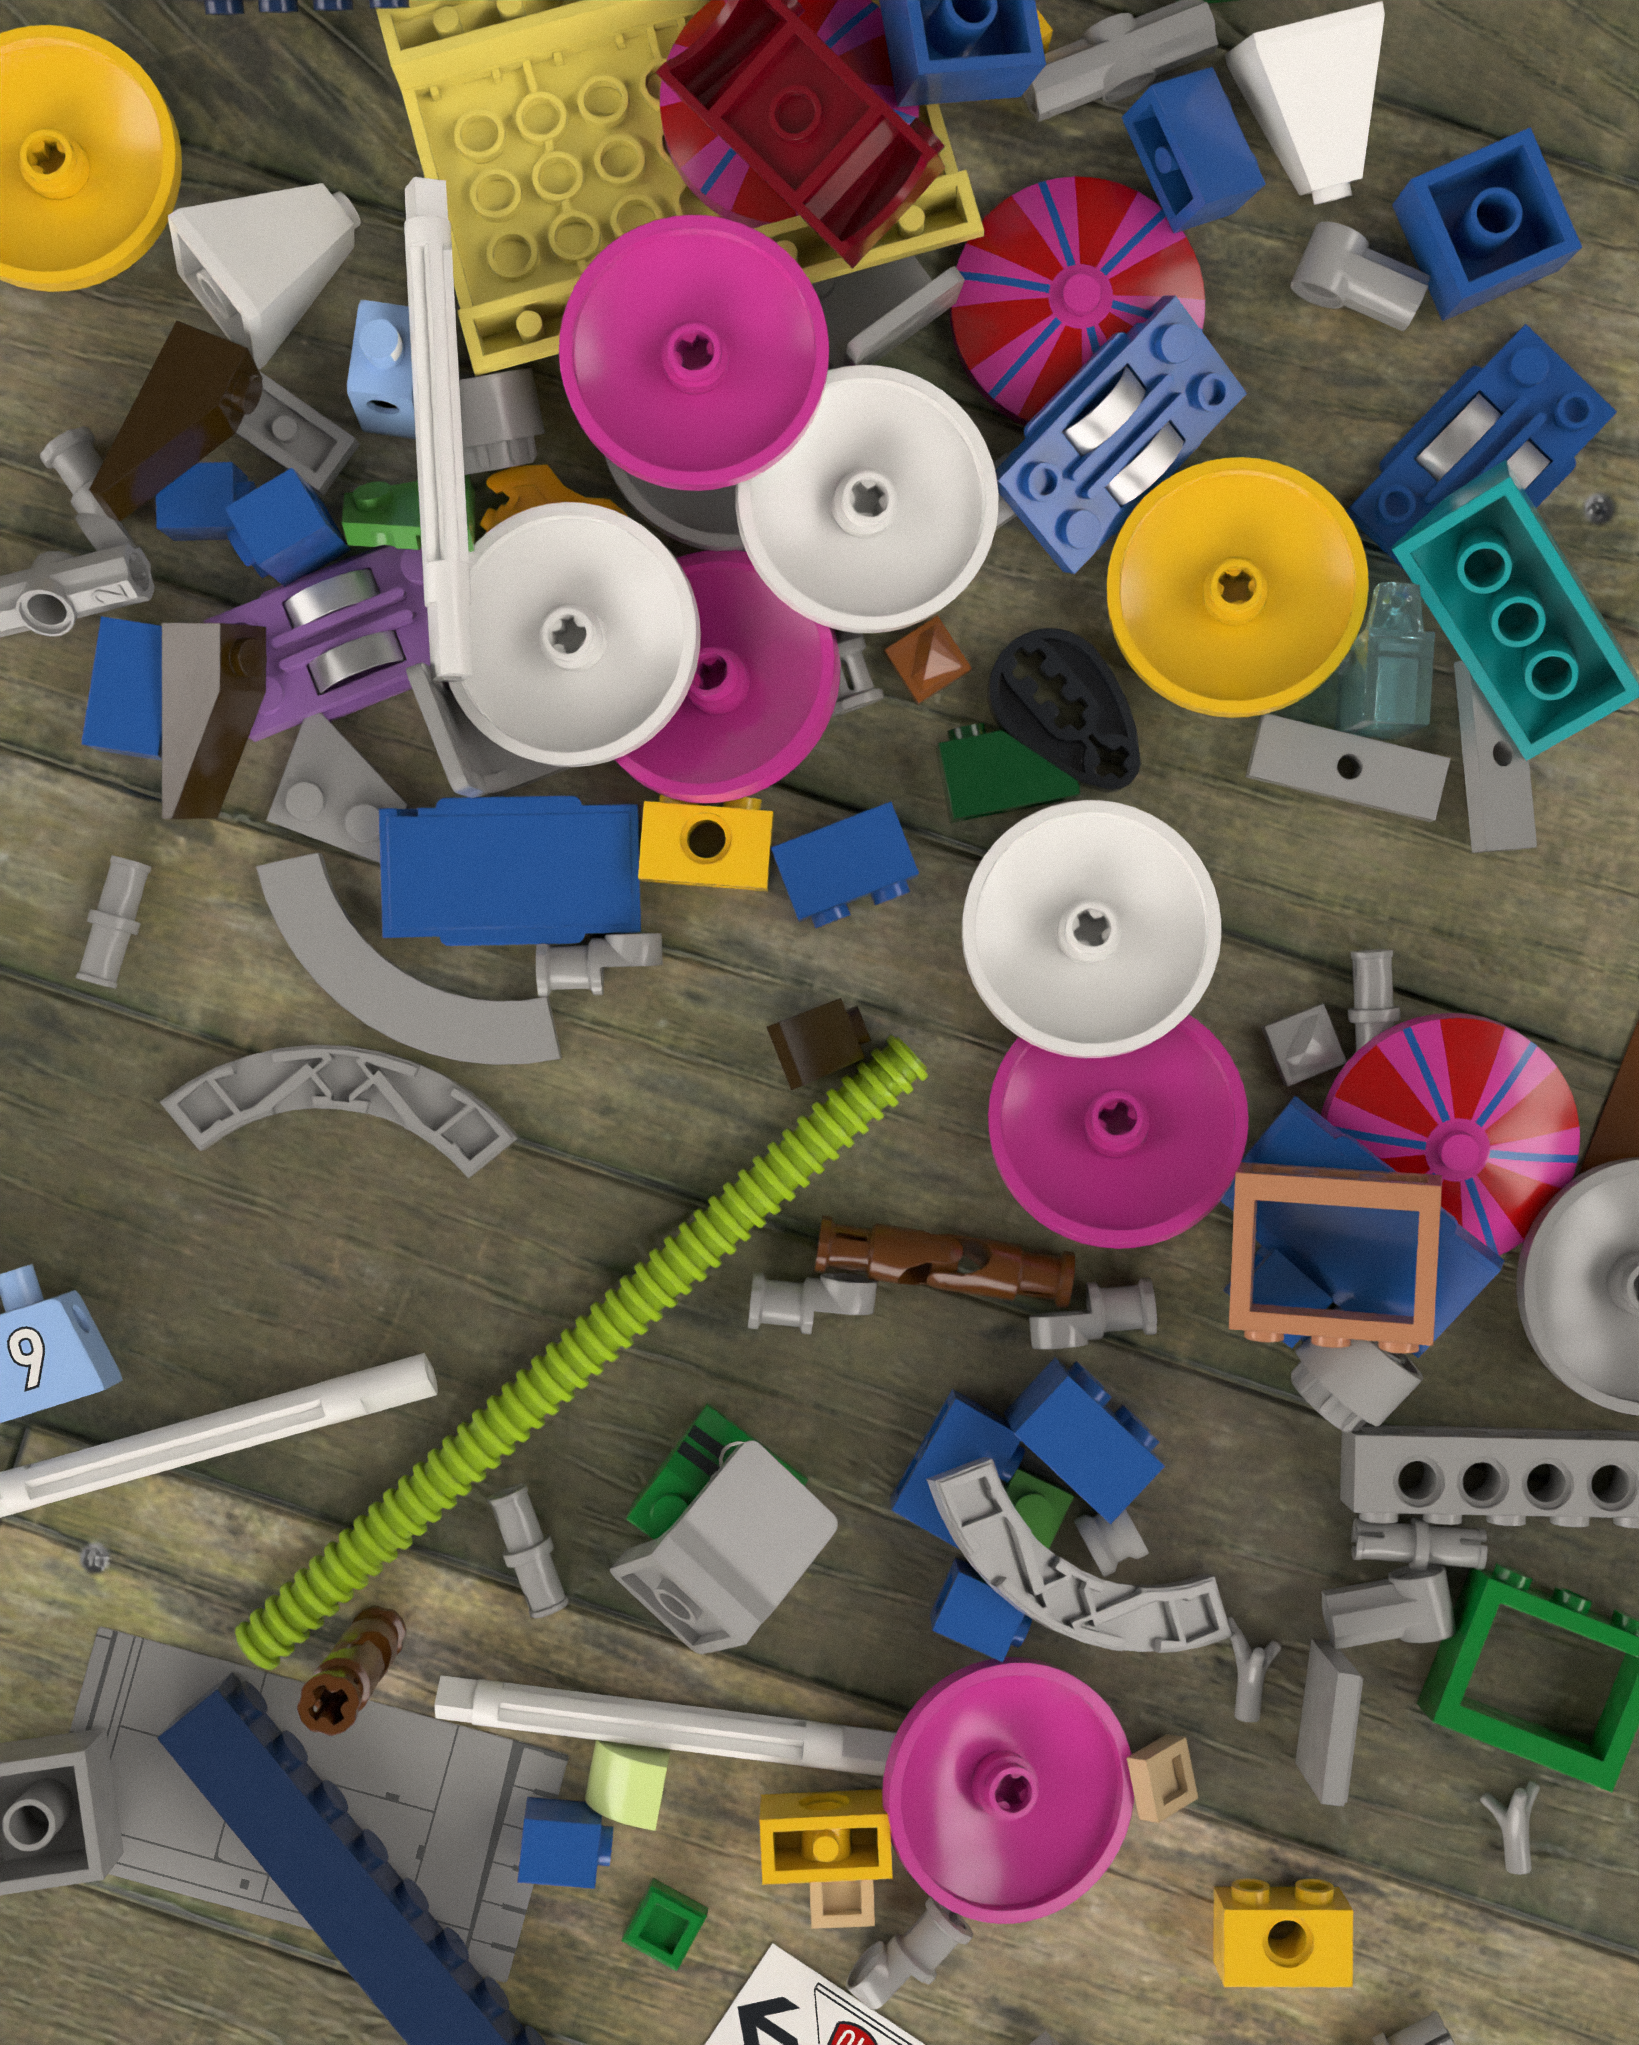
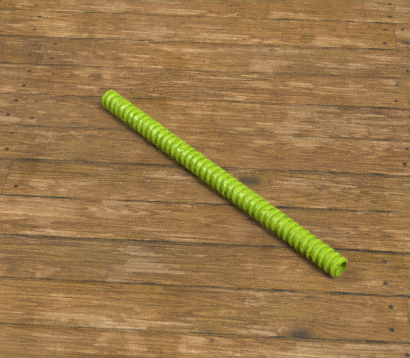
M890 1034L885 1039L888 1045L882 1051L875 1048L870 1052L873 1059L868 1064L860 1061L856 1065V1069L859 1071L852 1078L846 1074L841 1079L844 1085L838 1091L831 1088L826 1092L829 1099L825 1103L821 1104L816 1101L811 1106L814 1112L808 1118L804 1115L797 1118L799 1126L794 1131L786 1128L782 1132L785 1138L779 1144L772 1141L767 1146L770 1152L764 1158L757 1155L752 1159L755 1166L748 1171L742 1168L738 1172L740 1179L735 1184L728 1181L723 1185L725 1193L720 1198L712 1195L708 1199L711 1205L705 1211L698 1208L693 1213L695 1220L691 1224L683 1222L678 1226L681 1233L677 1237L668 1235L664 1239L666 1246L661 1251L654 1248L649 1252L651 1260L647 1264L638 1262L634 1266L635 1275L632 1277L624 1275L619 1280L621 1287L617 1291L610 1288L605 1292L607 1300L603 1304L594 1302L590 1306L592 1314L588 1317L580 1315L575 1319L577 1327L573 1331L569 1328L564 1329L560 1333L562 1341L558 1344L550 1342L546 1346L547 1354L544 1357L540 1355L533 1357L530 1370L520 1369L516 1373L518 1381L515 1383L506 1382L501 1387L503 1394L500 1397L491 1395L487 1399V1409H476L472 1413L473 1421L471 1423L465 1421L457 1426L458 1435L456 1437L447 1435L442 1440L444 1448L441 1450L437 1448L432 1449L428 1453L429 1461L427 1463L420 1461L413 1466V1476L403 1475L398 1480L399 1488L397 1490L390 1488L383 1493V1503L373 1502L368 1507V1516L359 1515L354 1520L353 1530L346 1528L339 1533V1543L329 1542L324 1547V1556L318 1554L310 1559V1569H299L294 1575L295 1582L288 1581L280 1587V1596L275 1594L269 1596L265 1600V1609H255L250 1614V1622L243 1621L235 1628L236 1640L246 1657L258 1667L270 1671L280 1665V1656L287 1657L295 1651L294 1642L299 1644L305 1642L310 1637L309 1629L317 1630L322 1627L325 1620L324 1615L328 1617L335 1615L339 1611V1602L347 1603L354 1597V1588L358 1590L364 1589L369 1582L368 1575L374 1577L379 1575L383 1571V1562L391 1563L398 1558V1548L408 1549L413 1544V1535L422 1536L427 1531L426 1523L428 1521L435 1523L442 1518V1508L452 1509L457 1504L456 1496L458 1494L466 1496L472 1491L470 1484L472 1481L482 1482L486 1478L485 1469H496L501 1464L500 1456L502 1454L510 1456L516 1451L514 1444L516 1441L526 1442L531 1437L529 1430L532 1427L540 1429L544 1426V1416L547 1413L551 1416L556 1415L560 1411L559 1402L562 1400L570 1402L575 1397L573 1390L576 1387L584 1389L590 1384L588 1379L590 1374L600 1375L604 1371L603 1363L606 1360L614 1362L618 1359L619 1354L617 1350L621 1346L625 1349L630 1348L634 1344L632 1336L636 1333L644 1335L649 1330L647 1323L651 1319L655 1322L663 1318L661 1310L665 1306L674 1308L678 1304L676 1297L680 1293L688 1295L693 1291L691 1283L695 1279L703 1282L708 1277L705 1271L710 1266L718 1268L722 1264L720 1257L725 1252L732 1255L737 1251L735 1243L739 1239L747 1242L752 1237L749 1230L755 1225L758 1228L766 1225L764 1217L769 1212L777 1215L781 1211L779 1206L781 1201L786 1199L791 1202L796 1197L793 1191L799 1185L803 1188L809 1186L811 1182L808 1177L813 1172L821 1175L826 1170L823 1163L829 1158L834 1162L840 1158V1154L837 1151L843 1145L851 1148L855 1144V1141L852 1139L855 1134L860 1132L865 1135L870 1130L867 1124L873 1118L877 1121L883 1119L884 1114L881 1111L887 1105L895 1108L899 1104L897 1096L903 1091L907 1095L914 1091L911 1084L917 1078L925 1081L929 1075L926 1072L927 1067L898 1036L895 1038Z

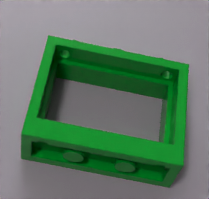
M1497 1562L1493 1572L1487 1569L1476 1570L1470 1567L1453 1610L1457 1633L1441 1640L1417 1705L1433 1723L1612 1793L1639 1727V1618L1618 1609H1614L1611 1618L1591 1611L1592 1601L1560 1586H1555L1552 1595L1530 1587L1533 1581L1531 1576ZM1500 1603L1625 1652L1589 1745L1464 1696Z

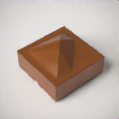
M938 615L884 649L886 658L917 706L972 670Z

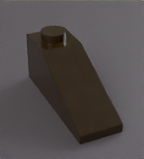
M176 320L89 488V491L108 518L121 522L236 433L244 415H249L256 409L262 394L263 378L247 347Z
M162 623V819L218 818L266 693V626L226 623Z
M841 998L767 1026L791 1090L865 1058L860 1045L871 1041L858 1006L845 1009Z

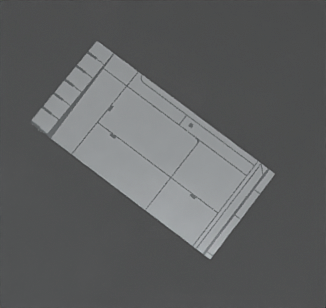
M98 1628L69 1733L106 1728L124 1853L108 1874L313 1930L157 1739L178 1715L233 1672L241 1683L247 1681L261 1693L268 1707L267 1715L281 1732L289 1731L298 1738L307 1752L308 1765L321 1781L329 1780L338 1787L347 1801L348 1814L362 1831L369 1829L379 1837L388 1852L389 1864L402 1880L409 1878L420 1887L429 1904L428 1911L443 1929L446 1927L451 1928L460 1936L469 1952L468 1960L482 1977L488 1976L500 1982H507L534 1884L517 1883L527 1797L558 1799L569 1759L567 1754L371 1700L358 1712L356 1721L345 1732L335 1736H328L321 1732H312L301 1721L297 1710V1705L301 1698V1689L305 1682L109 1628ZM315 1705L313 1706V1709L316 1712L318 1708Z

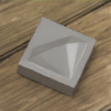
M1324 1004L1312 1006L1261 1027L1284 1086H1290L1347 1063Z

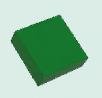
M653 1878L628 1922L621 1941L677 1971L707 1918L708 1907Z

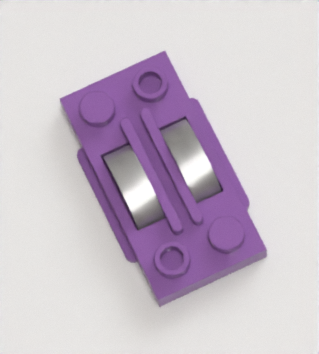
M390 545L377 546L305 575L286 587L281 585L262 593L256 600L203 621L204 623L266 626V693L248 738L257 742L299 725L305 718L320 712L331 722L412 689L406 668L421 662L430 666L428 612L424 604L422 547L419 550L398 549Z

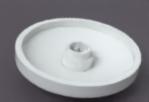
M855 365L828 370L821 404L814 420L800 441L786 456L768 470L747 481L736 484V515L741 539L749 559L765 584L780 600L804 617L833 629L853 633H881L906 628L927 619L948 605L968 586L985 561L993 541L998 517L999 493L993 460L980 431L969 415L955 400L929 381L914 374L884 366Z
M561 502L545 504L517 513L500 522L475 543V550L469 552L472 602L469 609L473 675L464 681L448 683L466 716L483 734L502 748L518 756L553 766L581 767L601 764L622 757L641 747L665 727L679 709L692 684L699 658L701 632L697 603L690 582L674 555L657 537L641 524L615 510L587 503Z
M1102 800L1072 801L1050 806L1031 814L1008 829L992 845L977 867L969 885L962 916V945L967 969L977 992L992 1014L1014 1034L1030 1044L1049 1052L1076 1058H1104L1126 1054L1151 1044L1175 1028L1193 1010L1207 989L1216 968L1221 944V914L1215 887L1207 869L1190 844L1174 829L1153 815L1135 807Z

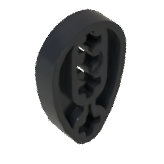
M1043 628L1017 637L1001 652L992 668L987 687L989 709L998 728L1076 779L1080 786L1110 793L1117 792L1131 784L1138 775L1141 765L1137 728L1127 698L1114 673L1094 646L1073 632L1057 628ZM1021 652L1027 658L1035 653L1041 656L1043 662L1038 668L1040 675L1047 681L1053 680L1056 676L1060 678L1064 683L1059 692L1063 702L1069 706L1078 701L1085 710L1079 716L1083 728L1077 731L1071 724L1062 729L1056 726L1054 719L1059 714L1058 707L1050 700L1045 701L1041 705L1035 701L1033 696L1039 687L1032 677L1026 676L1019 681L1014 676L1013 671L1018 664L1013 656L1014 654ZM1094 744L1098 748L1102 747L1107 753H1112L1116 749L1123 752L1126 758L1120 764V768L1124 773L1122 778L1118 779L1113 773H1109L1103 778L1097 774L1095 767L1099 765L1101 759L1096 753L1098 749Z

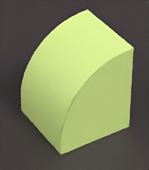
M596 1740L585 1795L586 1803L590 1808L606 1818L626 1825L656 1831L671 1749Z

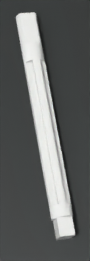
M413 177L405 188L406 221L404 222L424 604L428 612L431 680L458 682L464 681L473 675L469 609L472 602L451 223L448 220L446 181Z
M425 1353L258 1401L37 1463L0 1472V1518L435 1396L438 1393L434 1369Z
M442 1675L440 1676L434 1704L436 1719L472 1723V1725L875 1776H884L886 1760L897 1733L896 1731Z

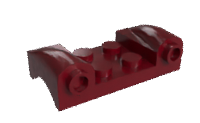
M728 0L718 17L703 35L682 53L664 62L655 73L853 269L946 168L938 155L945 146L917 117L908 125L799 18L805 9L797 0Z

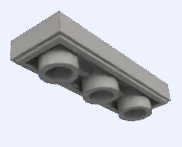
M1463 661L1454 662L1472 853L1536 848L1537 840L1529 760H1525Z
M1271 714L1260 715L1245 777L1432 822L1436 820L1451 758ZM1340 758L1348 759L1353 764L1354 774L1351 779H1345L1339 774L1337 764Z

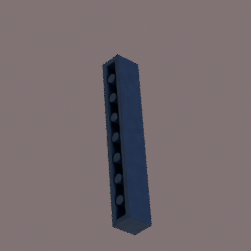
M231 1672L178 1715L158 1736L159 1742L408 2045H546L541 2035L533 2027H523L510 2012L508 1998L500 1985L491 1977L487 1976L483 1979L469 1962V1952L460 1936L449 1927L443 1929L429 1913L427 1898L420 1887L409 1878L402 1880L388 1862V1852L379 1837L369 1829L362 1831L348 1814L347 1801L338 1787L329 1780L322 1782L307 1763V1752L298 1738L289 1731L281 1732L267 1715L268 1707L266 1701L251 1683L247 1681L241 1683L236 1675Z

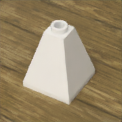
M1382 1L1253 33L1225 54L1229 71L1299 196L1312 193L1314 205L1352 196L1350 183L1363 177L1385 17Z
M323 183L179 208L168 215L177 273L231 342L248 348L258 370L267 364L355 247L354 229L361 225L359 215L346 195L341 191L332 195Z

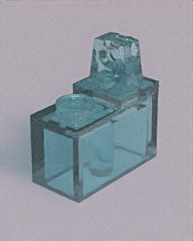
M1382 582L1374 588L1366 630L1356 637L1353 652L1348 654L1339 666L1335 730L1365 738L1398 740L1429 725L1435 632L1424 631L1420 585Z

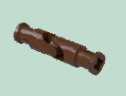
M822 1215L814 1272L824 1273L830 1267L865 1272L869 1280L906 1285L924 1284L940 1290L1006 1300H1014L1017 1295L1055 1300L1057 1307L1067 1308L1071 1299L1074 1282L1075 1255L1074 1252L1065 1250L1061 1256L1023 1251L1022 1245L1017 1243L953 1234H930L924 1230L875 1223L872 1229L835 1224L831 1216ZM962 1255L976 1263L980 1270L966 1274L957 1273L958 1263Z
M376 1605L362 1610L354 1618L352 1625L341 1635L329 1655L316 1668L313 1676L303 1685L297 1710L301 1721L310 1731L335 1736L345 1732L354 1724L358 1717V1712L366 1706L376 1686L388 1672L395 1657L403 1648V1639L407 1629L403 1618L395 1610L385 1609ZM314 1705L318 1708L316 1712L313 1709Z

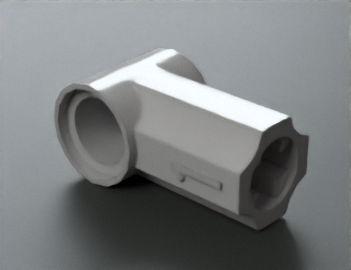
M1320 222L1316 224L1291 281V289L1299 297L1312 304L1330 309L1346 306L1404 332L1410 325L1424 298L1430 275L1369 249L1367 239L1350 227L1334 222Z
M1428 1564L1426 1570H1414L1408 1565L1392 1570L1388 1573L1389 1579L1321 1591L1322 1612L1332 1646L1335 1649H1341L1400 1638V1640L1410 1643H1427L1453 1636L1457 1633L1445 1566Z

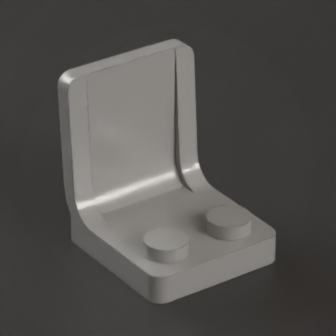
M910 256L816 282L812 286L818 295L824 312L828 336L839 350L845 366L874 364L956 304L965 279L958 269L953 266L932 281L915 256Z
M421 662L406 668L408 679L447 779L455 793L470 798L498 797L573 768L542 764L502 748L483 734L466 716L450 689L448 682L431 680V668L429 665Z
M747 1441L736 1447L682 1515L665 1533L654 1540L626 1549L611 1567L610 1573L691 1650L700 1655L747 1644L759 1626L777 1608L834 1535L838 1527V1521L835 1515L762 1445L756 1441Z

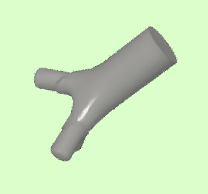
M1228 1617L1227 1620L1232 1634L1230 1639L1238 1671L1234 1717L1244 1722H1258L1260 1720L1265 1674L1272 1660L1280 1652L1281 1646L1278 1642L1272 1640L1265 1649L1257 1647L1252 1652L1245 1636L1238 1628L1234 1619Z
M1533 1781L1528 1782L1525 1790L1517 1788L1514 1791L1509 1808L1498 1802L1489 1792H1485L1480 1798V1801L1494 1814L1501 1827L1505 1867L1507 1872L1512 1874H1527L1532 1869L1529 1820L1534 1800L1540 1790V1786Z

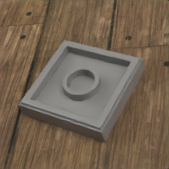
M1311 1638L1295 1764L1321 1804L1344 1807L1348 1800L1363 1677L1342 1651L1335 1649L1330 1641Z

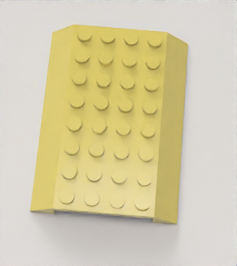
M409 0L410 8L376 9L390 64L403 95L424 177L446 181L448 220L451 223L454 288L460 306L457 312L475 376L559 354V335L562 318L574 286L593 259L623 234L638 226L672 216L708 215L724 218L706 206L689 189L673 164L668 152L661 122L660 87L662 79L655 73L667 61L672 46L682 29L711 0ZM871 0L880 7L879 0ZM939 104L919 105V119L944 144V149L938 155L946 168L853 269L800 216L753 228L772 239L787 251L802 268L811 284L984 236V228L967 170L958 172Z

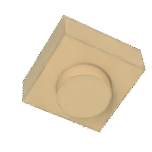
M1166 1734L1127 1757L1139 1820L1160 1823L1198 1799L1186 1737Z
M873 1880L810 1882L811 1929L875 1926Z

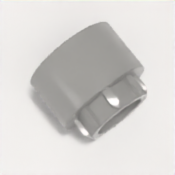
M519 369L459 380L464 475L533 463L537 456L534 435L545 433L533 369Z
M1336 1305L1335 1308L1333 1309V1310L1345 1311V1310H1343V1309H1342L1340 1306H1338V1305ZM1311 1337L1296 1348V1354L1301 1361L1291 1373V1382L1300 1395L1326 1420L1346 1433L1359 1431L1366 1422L1374 1426H1380L1424 1379L1418 1368L1405 1354L1383 1351L1378 1348V1341L1351 1339V1346L1329 1348L1312 1344Z

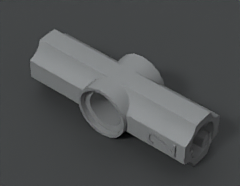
M1180 0L1137 18H1133V15L1130 13H1120L1099 21L1087 29L1078 41L1044 54L1045 67L1023 94L1029 112L1035 116L1037 122H1040L1101 97L1103 102H1117L1145 89L1155 80L1157 75L1215 53L1218 41L1215 31V20L1210 7L1203 0Z
M130 544L77 557L60 551L44 552L36 557L30 569L0 576V638L29 630L49 637L61 636L71 630L77 618L149 601L155 589L151 576V564L140 547L133 548Z

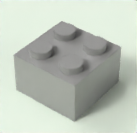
M106 1728L0 1743V1895L104 1880L124 1853Z

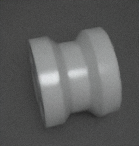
M1126 1509L1111 1524L1100 1514L1094 1517L1084 1514L1073 1520L1104 1578L1116 1572L1118 1563L1128 1557L1140 1559L1149 1554Z

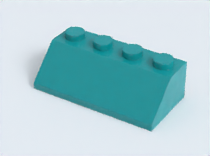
M1506 460L1448 495L1391 546L1400 564L1526 761L1639 698V677L1635 668Z

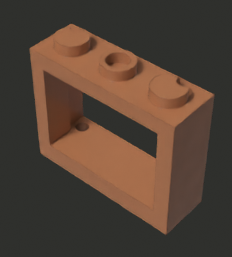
M1241 1162L1235 1173L1229 1329L1243 1330L1246 1339L1258 1342L1283 1341L1284 1334L1311 1336L1312 1344L1329 1348L1351 1346V1339L1378 1341L1379 1349L1403 1354L1418 1352L1419 1345L1433 1346L1442 1175ZM1257 1200L1419 1211L1414 1316L1252 1304Z

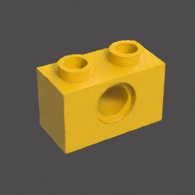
M661 794L659 802L644 801L638 879L642 882L768 892L774 823L773 811L761 810L762 800L750 797L723 802V807L697 805V803L676 800ZM702 824H715L725 832L726 840L722 851L711 858H702L695 855L690 848L692 832Z
M882 1789L761 1794L759 1825L762 1885L893 1879L891 1832L888 1813L883 1809Z
M1249 1878L1235 1880L1231 1883V1886H1214L1213 1962L1223 1986L1353 1987V1909L1340 1887H1334L1330 1882L1320 1879H1302L1295 1883V1887H1270L1265 1881ZM1285 1920L1296 1922L1295 1929L1289 1936L1283 1939L1268 1937L1270 1930L1278 1922Z

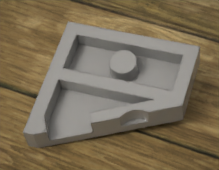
M321 712L305 718L266 821L380 863L379 809H411V806L380 776L371 763L352 746Z

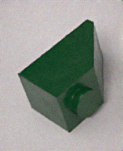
M984 723L948 730L949 741L938 743L935 749L950 824L1073 800L1080 795L1079 784L1076 779L1004 731L986 733Z

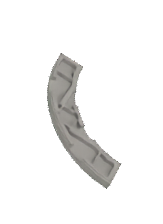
M317 852L256 866L267 904L280 932L296 958L313 979L336 1002L368 1026L397 1042L423 1052L463 1062L506 1065L530 1064L562 1059L549 997L522 1001H492L460 996L430 986L408 974L385 956H382L357 930V926L341 904L329 878L323 854Z
M306 1045L278 1048L249 1055L213 1068L187 1082L160 1101L199 1151L206 1150L224 1136L254 1121L274 1114L311 1108L341 1109L371 1114L395 1122L435 1146L452 1160L467 1178L472 1177L520 1138L495 1110L473 1092L446 1075L407 1058L384 1051L355 1046Z
M982 1457L926 1479L937 1509L948 1531L971 1566L995 1592L1017 1610L1043 1626L1083 1643L1115 1651L1178 1652L1204 1647L1232 1637L1216 1580L1212 1575L1203 1573L1185 1580L1156 1585L1115 1583L1086 1573L1061 1557L1056 1556L1031 1533L1032 1530L1013 1506L1000 1481L993 1459Z

